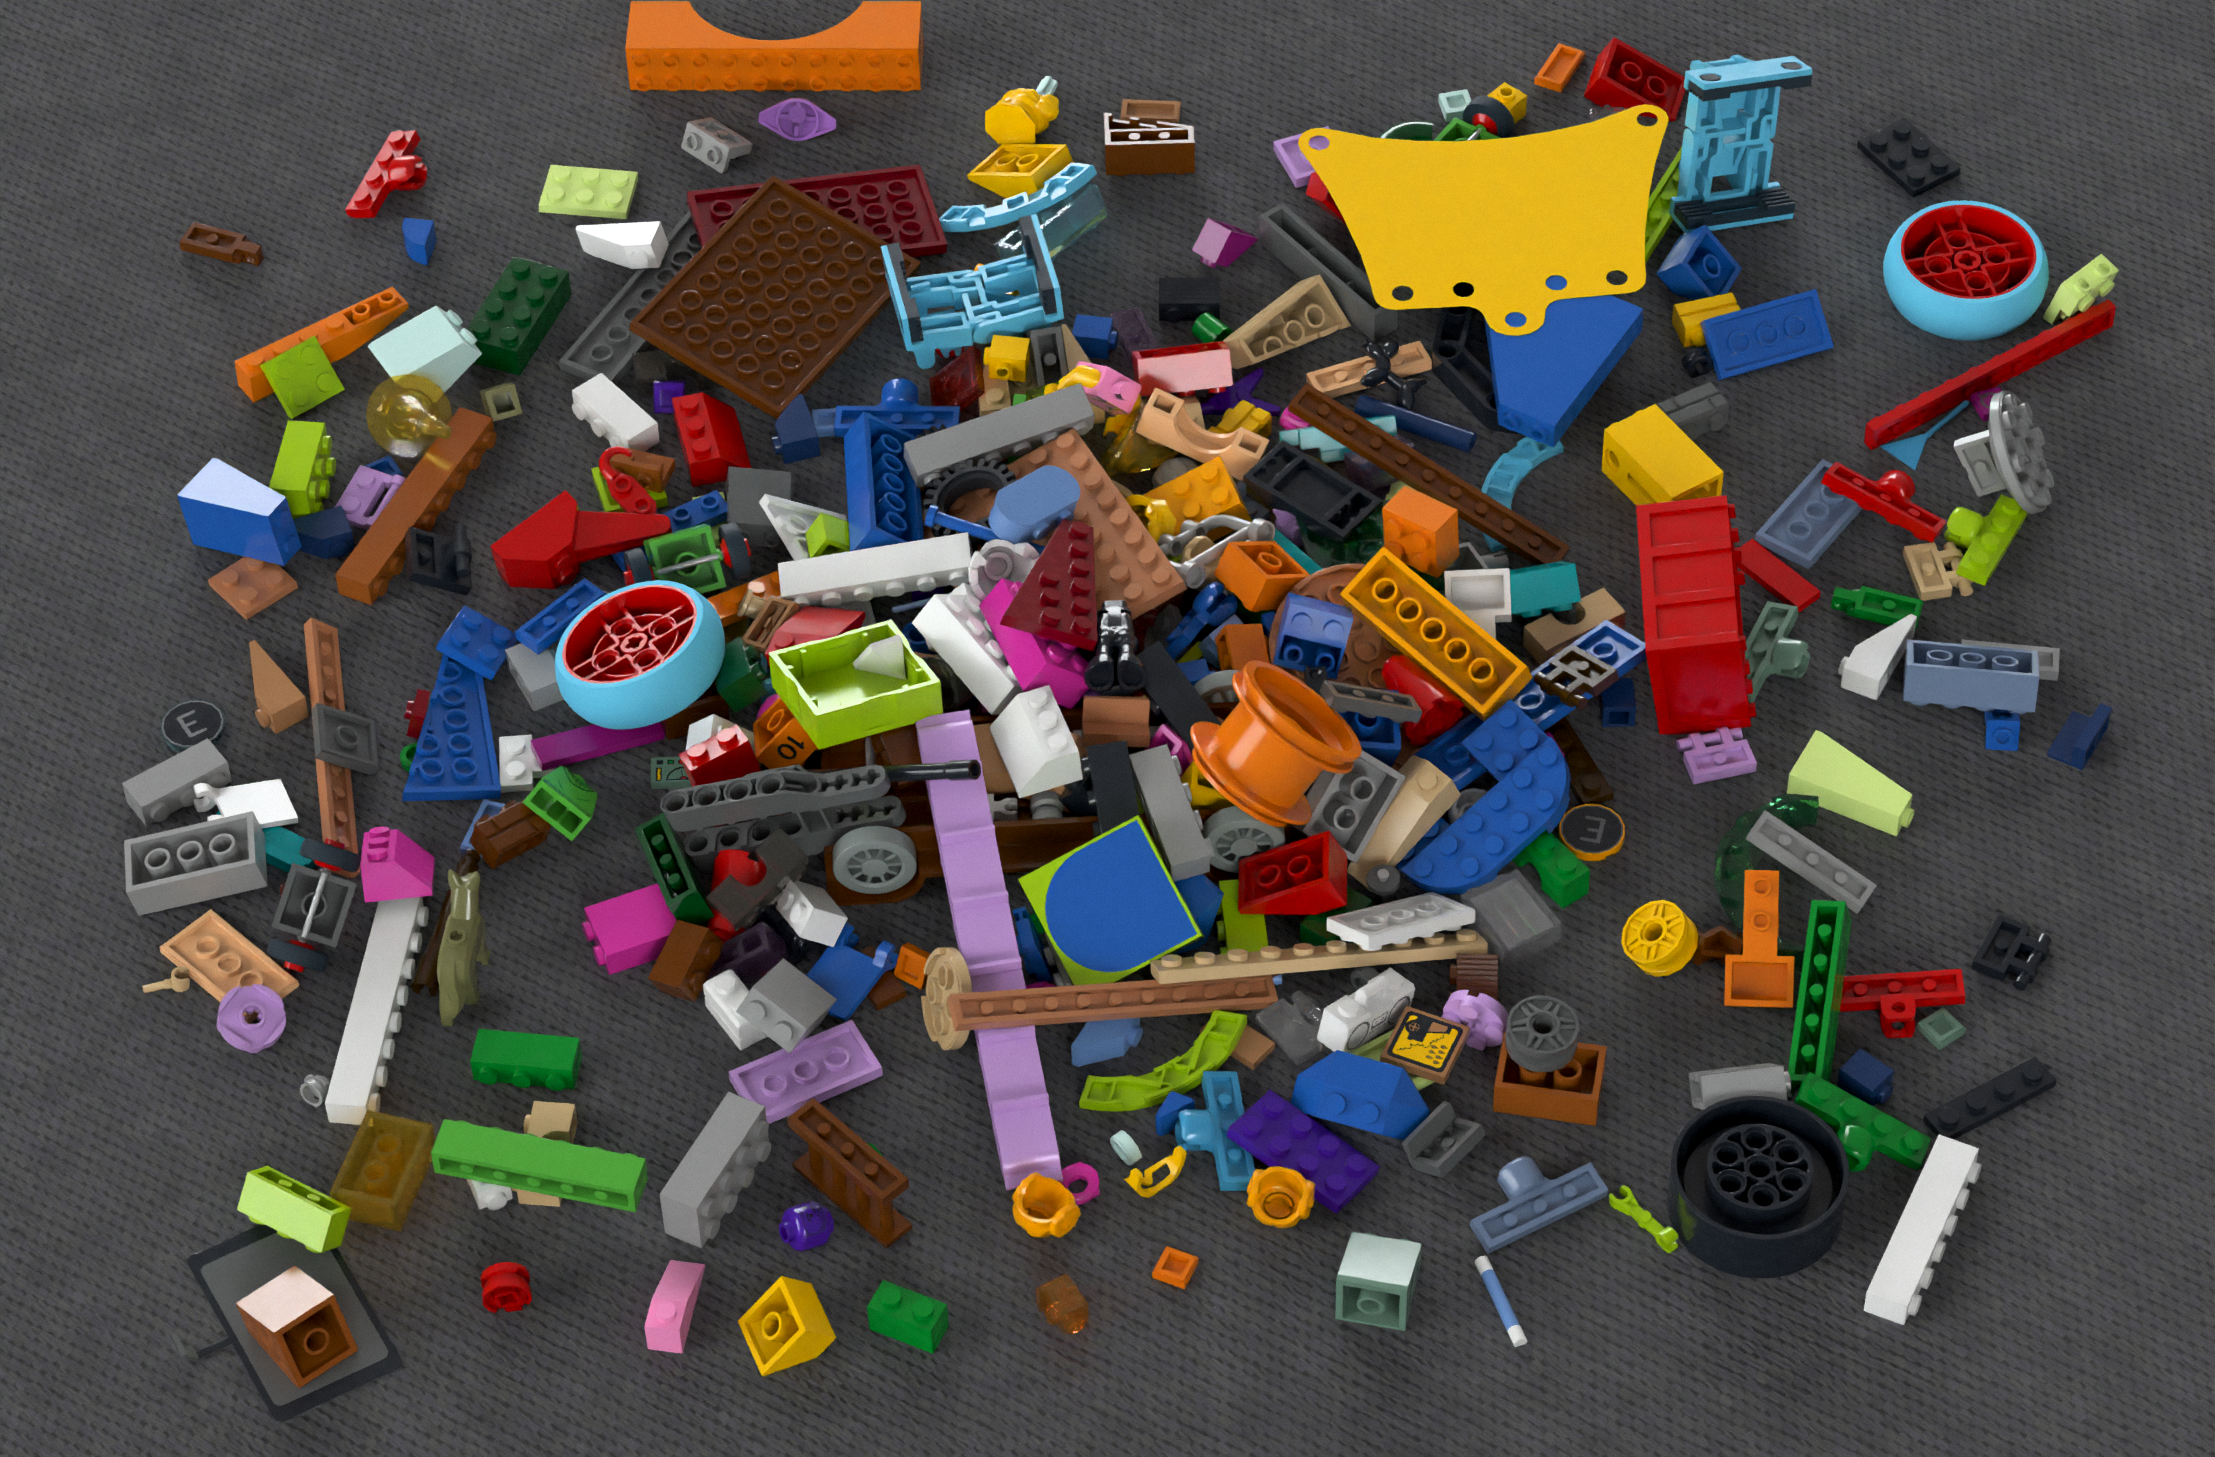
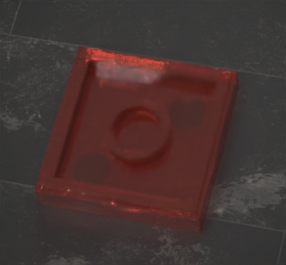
M975 346L969 347L929 378L932 406H960L961 412L985 393L981 351Z

